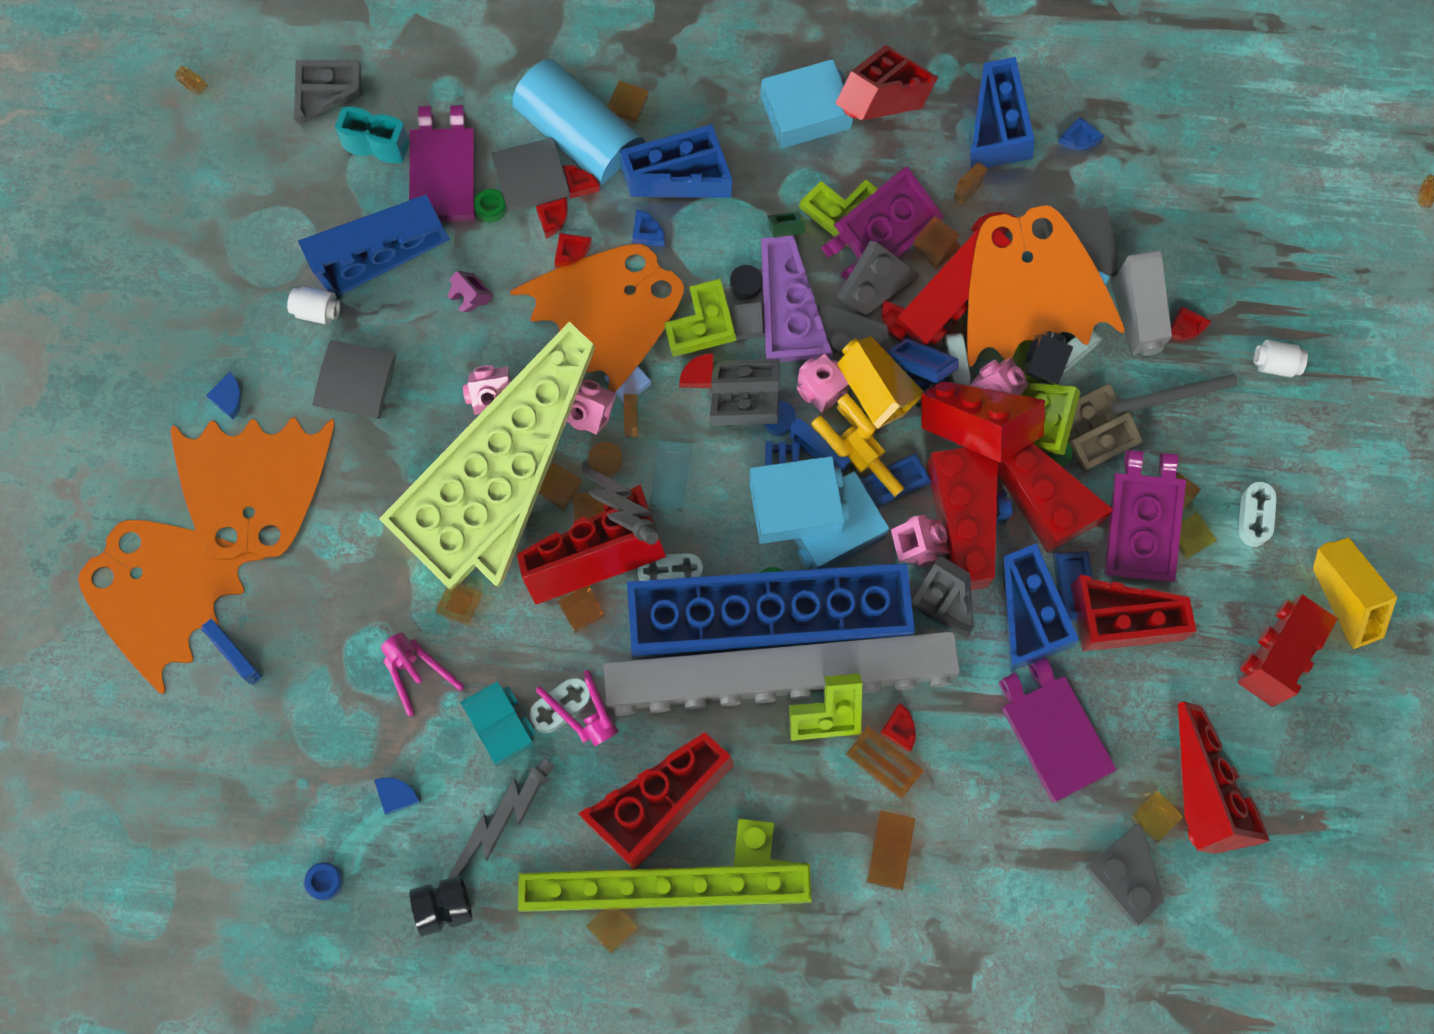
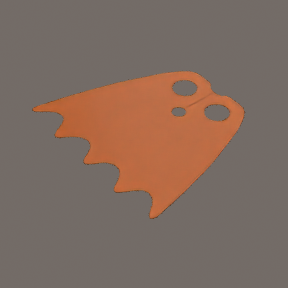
M1044 205L1030 208L1021 217L1015 218L1008 214L990 217L983 223L976 242L969 288L967 353L970 367L974 365L980 352L987 347L997 350L1005 360L1010 357L1013 359L1014 353L1022 341H1033L1035 335H1046L1047 331L1057 334L1069 332L1085 345L1089 344L1094 326L1099 322H1106L1112 325L1120 333L1125 332L1118 311L1096 266L1071 226L1056 209ZM1046 218L1052 223L1053 231L1048 238L1039 239L1033 234L1032 225L1036 219ZM1006 227L1011 231L1012 242L1008 247L999 248L993 244L991 235L996 228ZM1025 251H1030L1033 254V260L1029 263H1025L1022 260V254Z
M629 244L582 258L580 261L569 266L559 267L512 289L510 294L530 295L535 298L536 305L531 314L530 321H553L558 325L559 332L570 322L590 340L596 348L586 373L596 371L606 373L609 377L607 390L615 393L637 368L665 329L664 323L670 321L681 301L684 284L672 271L663 270L658 265L657 256L646 245ZM634 254L641 255L645 259V267L639 272L629 271L625 266V261L629 256ZM667 281L672 288L669 296L665 298L655 297L651 293V287L655 282ZM632 285L636 288V291L632 295H627L624 292V288Z
M292 417L280 432L272 435L262 431L255 419H251L244 430L236 436L226 435L213 420L208 423L203 433L196 439L186 438L176 426H171L173 450L183 495L199 540L211 557L215 559H234L245 552H252L260 558L277 557L289 548L301 527L316 491L332 437L333 419L329 420L318 433L311 435L303 431L295 417ZM252 507L255 510L252 518H245L243 516L245 508ZM268 525L276 526L280 530V539L271 546L263 545L258 537L260 530ZM224 527H231L237 532V541L231 547H220L216 543V533Z
M127 520L118 523L106 538V548L99 556L89 559L79 573L78 582L87 604L112 641L140 674L159 693L164 694L165 686L162 680V671L165 665L170 662L191 663L193 661L189 647L191 633L196 629L202 628L201 626L209 619H212L219 625L214 613L215 601L224 595L244 593V588L237 574L238 568L245 562L263 560L265 557L260 558L252 552H245L234 559H215L206 552L197 532L194 530L151 521ZM128 532L136 533L141 539L140 547L132 553H125L119 547L120 538ZM215 537L216 543L220 547L227 548L234 545L233 542ZM101 567L110 568L114 574L113 582L105 588H98L92 582L94 571ZM133 568H141L143 574L139 579L131 577L130 572Z

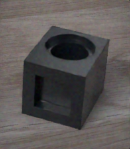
M1047 331L1046 335H1035L1021 370L1024 372V375L1043 383L1058 385L1074 347L1064 343L1066 337L1051 331Z

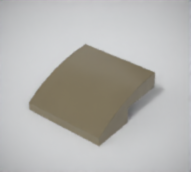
M1110 383L1079 397L1068 443L1072 448L1073 457L1084 471L1143 442L1129 412L1118 415L1112 413L1111 403L1118 400Z

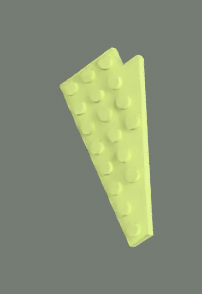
M570 322L564 326L379 518L450 590H454L475 567L496 587H500L505 580L596 348Z

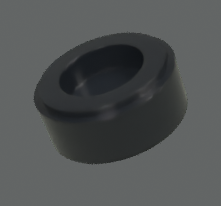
M741 265L733 270L730 276V289L735 296L741 299H751L760 293L762 275L757 268L751 265Z

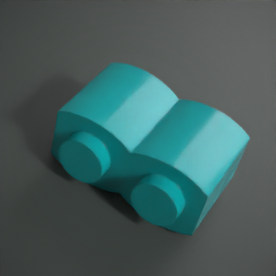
M343 107L341 109L335 130L342 147L346 151L360 156L373 155L387 163H402L404 161L410 142L402 121L390 115H372L358 107Z
M496 681L460 702L496 767L534 746L530 737L536 733L527 717L524 716L519 719L513 707L518 702L509 686L502 689L499 682Z

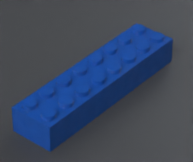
M907 563L627 582L632 659L690 656L912 636L915 632Z

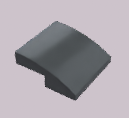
M552 137L491 153L508 212L570 196Z
M1107 206L1060 213L1077 235L1097 270L1108 276L1117 275L1115 242ZM1043 218L1042 225L1045 236L1048 238L1052 234L1053 226L1048 219Z
M330 340L317 381L313 405L381 419L387 386H391L396 353Z
M780 359L714 361L711 380L713 392L710 411L711 426L778 424Z

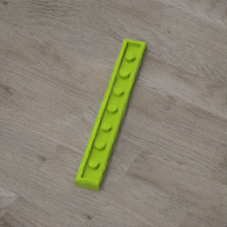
M810 864L519 873L518 911L812 903Z

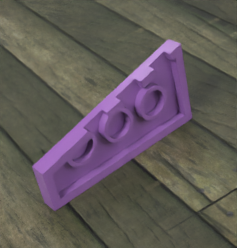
M794 236L761 238L766 359H780V362L801 361L811 358L818 359L824 353L828 358H833Z

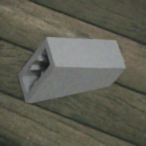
M1161 251L1131 255L1125 260L1111 286L1131 355L1143 353L1144 356H1151L1161 352L1172 337Z

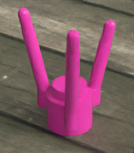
M397 633L382 644L381 650L386 656L383 662L390 671L408 716H413L414 711L397 667L399 670L406 668L415 682L420 684L422 677L413 665L417 659L415 654L421 657L458 690L462 691L464 689V685L423 650L416 639L409 641L404 633Z
M585 670L583 674L597 712L584 719L587 726L585 728L542 687L536 688V692L578 733L583 743L591 739L593 745L597 746L619 732L606 711L589 670Z

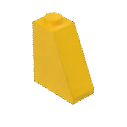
M872 336L861 340L855 338L842 350L844 356L837 363V366L877 429L903 417L921 399V394L924 391Z
M1349 537L1336 542L1330 541L1325 543L1317 550L1313 571L1335 616L1338 618V622L1349 644L1353 649H1357L1383 639L1397 600L1396 594Z

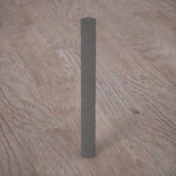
M1234 374L1112 402L1111 410L1114 415L1236 387L1237 377Z

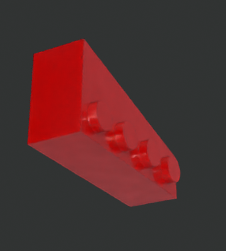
M982 225L895 319L894 322L904 329L914 341L923 345H927L928 342L935 345L947 332L943 326L952 317L957 321L968 309V305L965 302L969 298L975 247ZM997 228L991 235L992 242L996 247L1005 248L1012 242Z
M965 447L932 452L926 464V469L931 480L930 487L937 518L942 521V525L948 535L947 543L950 553L946 554V559L970 573L971 590L988 588L995 578L998 461Z
M641 484L630 489L631 495L626 497V499L650 511L651 516L640 519L650 520L655 526V531L658 533L652 511ZM604 504V511L588 520L585 516L573 522L574 525L563 534L555 532L518 553L517 558L522 579L535 605L666 558L660 536L657 542L652 545L638 540L631 530L608 518L607 514L619 511Z

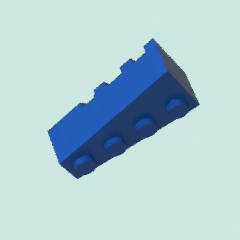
M423 195L298 240V243L313 274L326 290L334 292L337 298L449 241L450 238L427 195Z

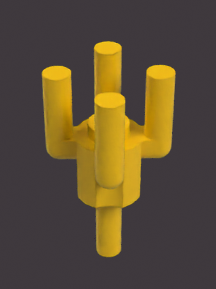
M846 393L837 401L839 404L837 409L852 426L839 436L820 415L811 423L812 429L823 437L838 456L850 458V462L860 473L870 468L890 493L896 497L905 488L879 459L886 451L874 438L876 427Z

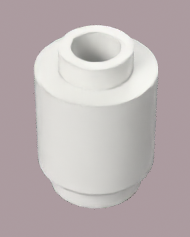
M302 286L300 289L293 288L291 290L287 308L288 312L295 314V317L298 319L329 325L332 319L336 320L339 315L340 301L336 300L334 292Z
M1265 340L1262 345L1257 346L1253 362L1257 365L1258 371L1262 373L1285 377L1300 376L1306 368L1308 353L1306 350L1300 349L1299 345Z

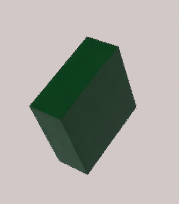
M799 211L768 215V226L774 238L806 233L805 220Z

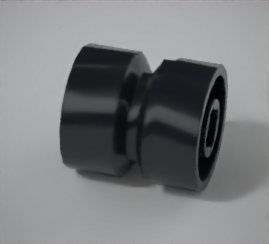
M461 875L441 880L437 888L428 884L409 891L414 921L421 937L442 931L444 924H449L453 928L473 922L467 889Z

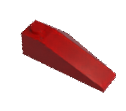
M1185 701L1179 703L1178 718L1184 814L1189 827L1187 833L1191 843L1196 847L1197 851L1217 854L1270 841L1251 796L1244 799L1235 782V779L1240 777L1235 766L1231 767L1220 755L1219 751L1222 750V743L1202 706Z

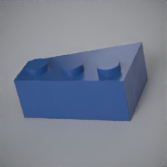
M1016 57L984 63L971 147L970 171L1033 159L1035 139Z
M712 124L620 150L621 171L631 197L731 198L732 176Z
M1037 543L1005 555L1003 559V578L1010 668L1013 671L1044 657L1047 658L1073 648L1077 645L1079 638Z

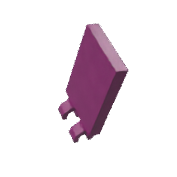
M450 105L451 129H434L432 107L418 106L419 129L410 130L409 200L427 195L441 221L475 220L474 128H465L466 115L463 113V105Z
M906 166L835 223L834 226L839 234L826 242L821 249L829 258L841 251L847 244L858 257V260L840 273L844 280L847 281L870 241L880 244L893 255L899 257L945 217L908 166Z
M1126 450L1124 459L1125 474L1114 473L1111 508L1114 511L1109 519L1104 575L1175 582L1186 486L1185 479H1176L1178 455L1160 453L1159 477L1141 475L1144 451Z
M1046 657L1028 667L1040 687L1039 689L1025 695L1022 684L1015 672L1002 678L998 683L1009 701V704L1001 709L1050 800L1054 803L1115 772L1117 769L1066 677L1063 676L1055 680L1052 668Z

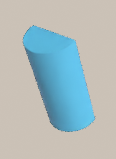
M553 59L543 60L532 67L516 87L512 99L513 108L547 138L552 137L554 144L584 171L594 175L601 186L621 168L620 150L646 143L641 135Z

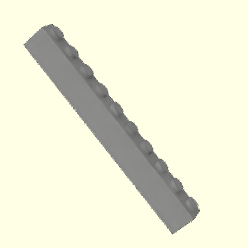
M954 632L603 663L606 706L608 712L614 711L615 716L636 714V709L650 708L651 713L671 711V706L685 705V709L688 710L702 709L706 707V703L719 701L721 706H736L741 704V699L755 698L756 703H769L776 701V696L790 695L791 700H803L811 698V693L824 692V676L860 673L862 693L868 694L880 692L883 686L895 685V690L916 688V683L926 682L930 683V687L948 686L951 684V680H954L960 673Z

